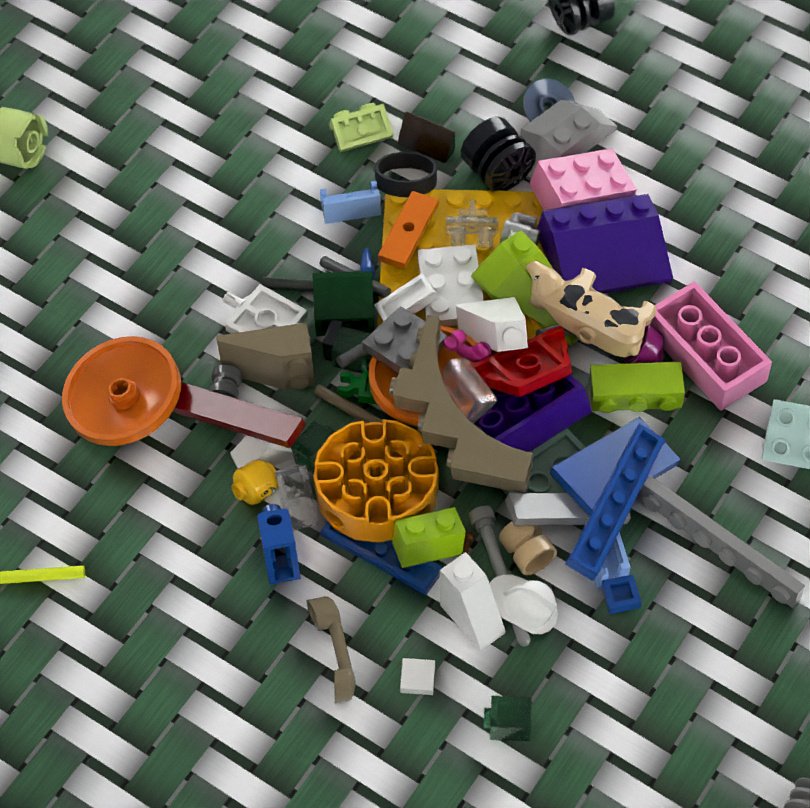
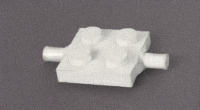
M261 284L258 285L252 294L244 299L237 297L231 292H227V295L225 294L223 298V303L235 308L234 314L225 324L226 331L231 334L300 324L308 318V311Z

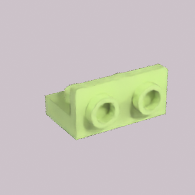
M369 103L361 106L359 111L350 113L349 110H344L333 115L334 118H331L329 128L334 132L340 152L393 137L394 134L384 104L376 106L375 103Z

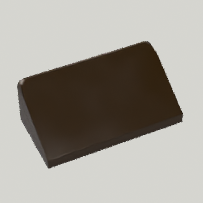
M405 112L398 136V143L445 163L455 150V132L410 112Z

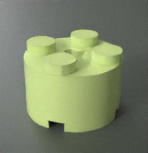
M1 107L0 163L26 169L36 167L46 149V145H42L43 136L48 137L45 119L34 113Z

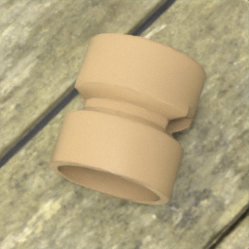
M511 521L500 532L499 541L508 553H515L513 561L524 575H532L539 572L556 557V548L547 536L542 535V529L539 525H514L513 521Z

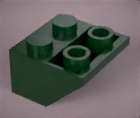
M372 271L312 273L316 337L325 336L332 320L343 322L344 335H370L375 330Z

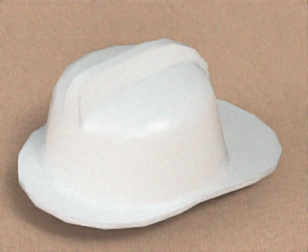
M500 575L489 583L501 618L532 634H544L555 626L558 618L555 595L545 583L535 580L527 581L515 575Z

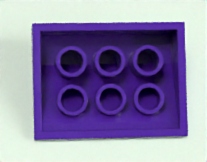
M648 194L542 211L537 230H540L539 242L548 262L563 280L574 279L580 275L582 268H586L596 275L592 287L603 294L672 282L673 274L660 218Z
M570 374L522 397L489 388L488 395L481 407L467 419L486 435L501 443L530 452L590 414L592 410L584 386Z

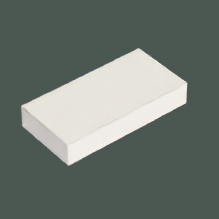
M422 273L374 304L383 321H385L400 306L415 314L438 299L439 296L425 274Z

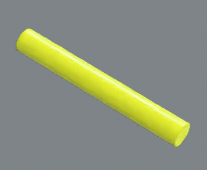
M84 565L0 571V584L85 578Z

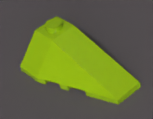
M520 230L500 243L472 273L471 278L492 299L515 297L523 315L526 314L539 322L540 328L559 325L546 309L536 308L529 303L532 296V279L525 267L530 262L538 261L551 269L553 268L543 252ZM575 334L565 335L567 344L570 346L579 340Z

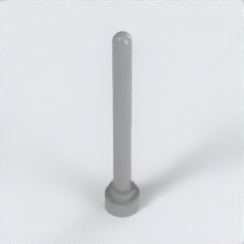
M491 506L477 507L468 514L472 528L482 535L495 576L508 575L493 532L494 522L496 521ZM512 623L519 645L523 647L528 646L531 641L529 633Z

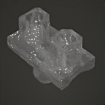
M470 200V209L458 208V217L446 216V233H449L451 247L466 245V234H478L477 247L492 248L495 235H498L499 218L487 217V209H476V200Z

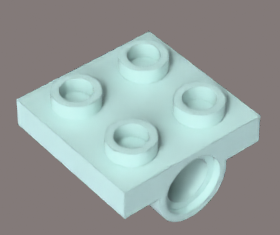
M773 399L762 460L810 469V406Z

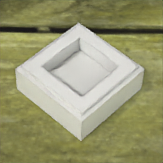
M403 658L400 693L433 695L435 660Z

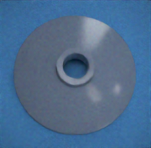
M541 79L534 82L527 89L524 95L523 106L525 114L531 122L546 111L543 105L550 108L560 100L575 103V99L571 91L561 82L553 79Z

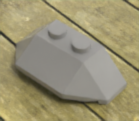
M565 100L558 101L521 128L520 136L536 152V161L526 178L531 181L538 161L586 153L616 131L618 126L599 109Z

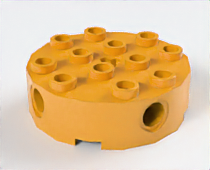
M382 419L383 423L370 422L364 424V420L349 423L331 434L316 455L313 478L320 513L336 531L355 540L378 543L393 540L395 520L430 513L436 507L439 489V469L432 445L423 443L422 435L418 430L399 421Z

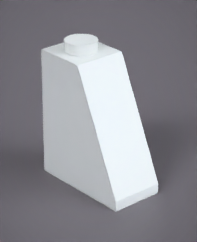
M515 297L456 304L458 330H462L466 335L474 339L475 342H486L492 350L497 352L528 348L526 319Z
M466 552L440 570V606L481 651L505 634V627L487 575Z

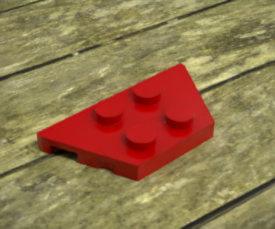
M560 325L528 339V348L501 351L462 368L463 379L507 394L522 397L572 374L564 328Z

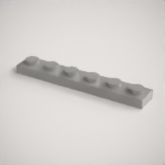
M652 476L644 482L640 500L643 501L648 509L660 513L668 519L673 527L684 530L691 535L698 545L709 548L719 555V558L726 565L734 566L740 570L751 583L761 585L768 590L778 602L786 603L791 608H794L799 603L805 588L803 583Z

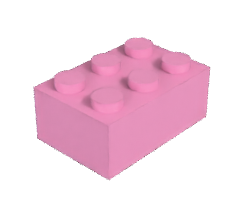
M613 149L540 160L537 162L529 184L544 210L635 196L637 191Z

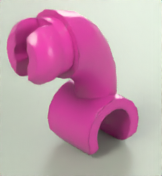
M462 330L454 331L452 337L444 340V346L447 350L456 351L462 358L470 362H478L491 354L490 346L483 341L472 347L466 346L467 337Z

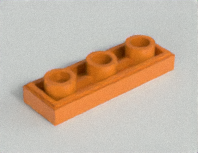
M415 191L411 192L378 254V261L404 270L406 269L439 206V199Z

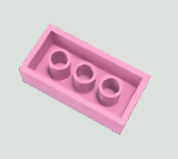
M695 281L655 305L656 314L650 325L663 335V350L675 362H681L682 370L720 411L768 381L772 361Z

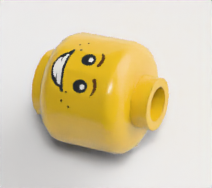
M259 459L240 467L233 474L234 484L231 486L233 494L238 500H244L250 505L258 504L276 493L277 484L279 483L276 469L271 463Z

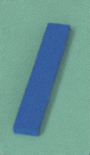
M640 423L638 424L565 565L591 581L597 577L666 439Z

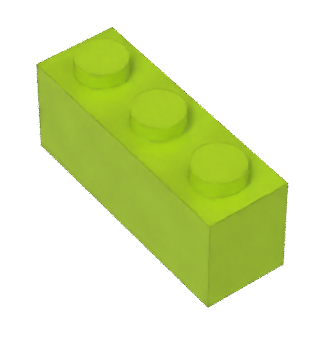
M681 362L590 365L589 390L592 412L612 413L619 410L641 412L646 409L671 411L676 408H682L685 389Z

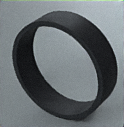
M397 152L388 154L380 158L375 164L377 188L388 195L396 197H409L412 191L421 194L429 193L437 184V164L432 158L420 153ZM413 168L422 170L429 175L418 180L400 181L388 178L383 174L393 169Z

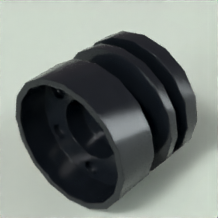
M548 0L552 16L562 32L567 35H574L579 31L586 30L590 24L598 25L612 19L615 12L614 0Z
M497 116L483 121L469 133L461 147V158L474 173L478 174L492 192L508 191L524 180L532 170L536 161V152L522 136H518L516 130L505 118Z

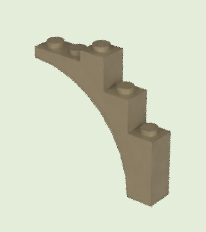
M427 315L425 325H420L418 328L416 342L419 343L417 353L412 352L409 369L400 367L397 378L393 377L391 380L389 395L393 396L395 408L421 413L418 421V431L422 433L423 443L450 448L447 457V467L451 468L452 479L526 493L533 468L532 453L507 446L486 435L471 423L455 405L442 381L438 365V348L441 335L440 319L436 316Z

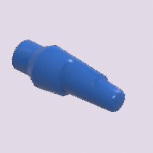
M365 248L361 256L360 271H372L373 279L375 267L372 263L371 250Z

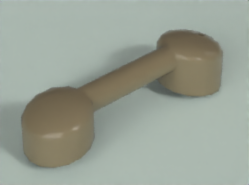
M327 596L309 599L306 603L314 626L317 630L329 629L339 668L334 670L335 704L350 701L355 692L356 682L338 607Z

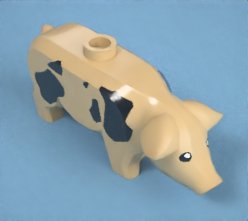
M538 261L530 262L525 267L532 279L530 304L539 309H546L559 325L577 335L583 343L593 344L615 356L628 357L638 355L643 342L642 338L645 327L651 324L656 314L655 305L644 301L641 308L633 306L621 307L611 297L596 291L592 287L596 275L586 268H582L580 275L574 279L565 281L555 270Z

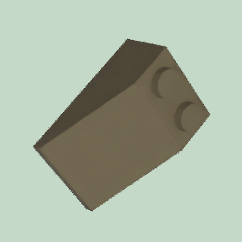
M307 323L216 336L221 365H231L238 368L242 372V379L284 390H299L315 385Z

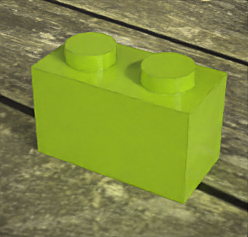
M453 507L395 520L392 544L402 568L462 555L466 530L456 508Z

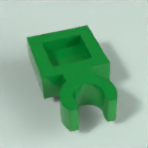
M362 370L361 378L355 377L350 372L340 373V382L349 383L350 385L346 387L338 386V395L351 397L357 394L358 402L377 404L369 386V371Z

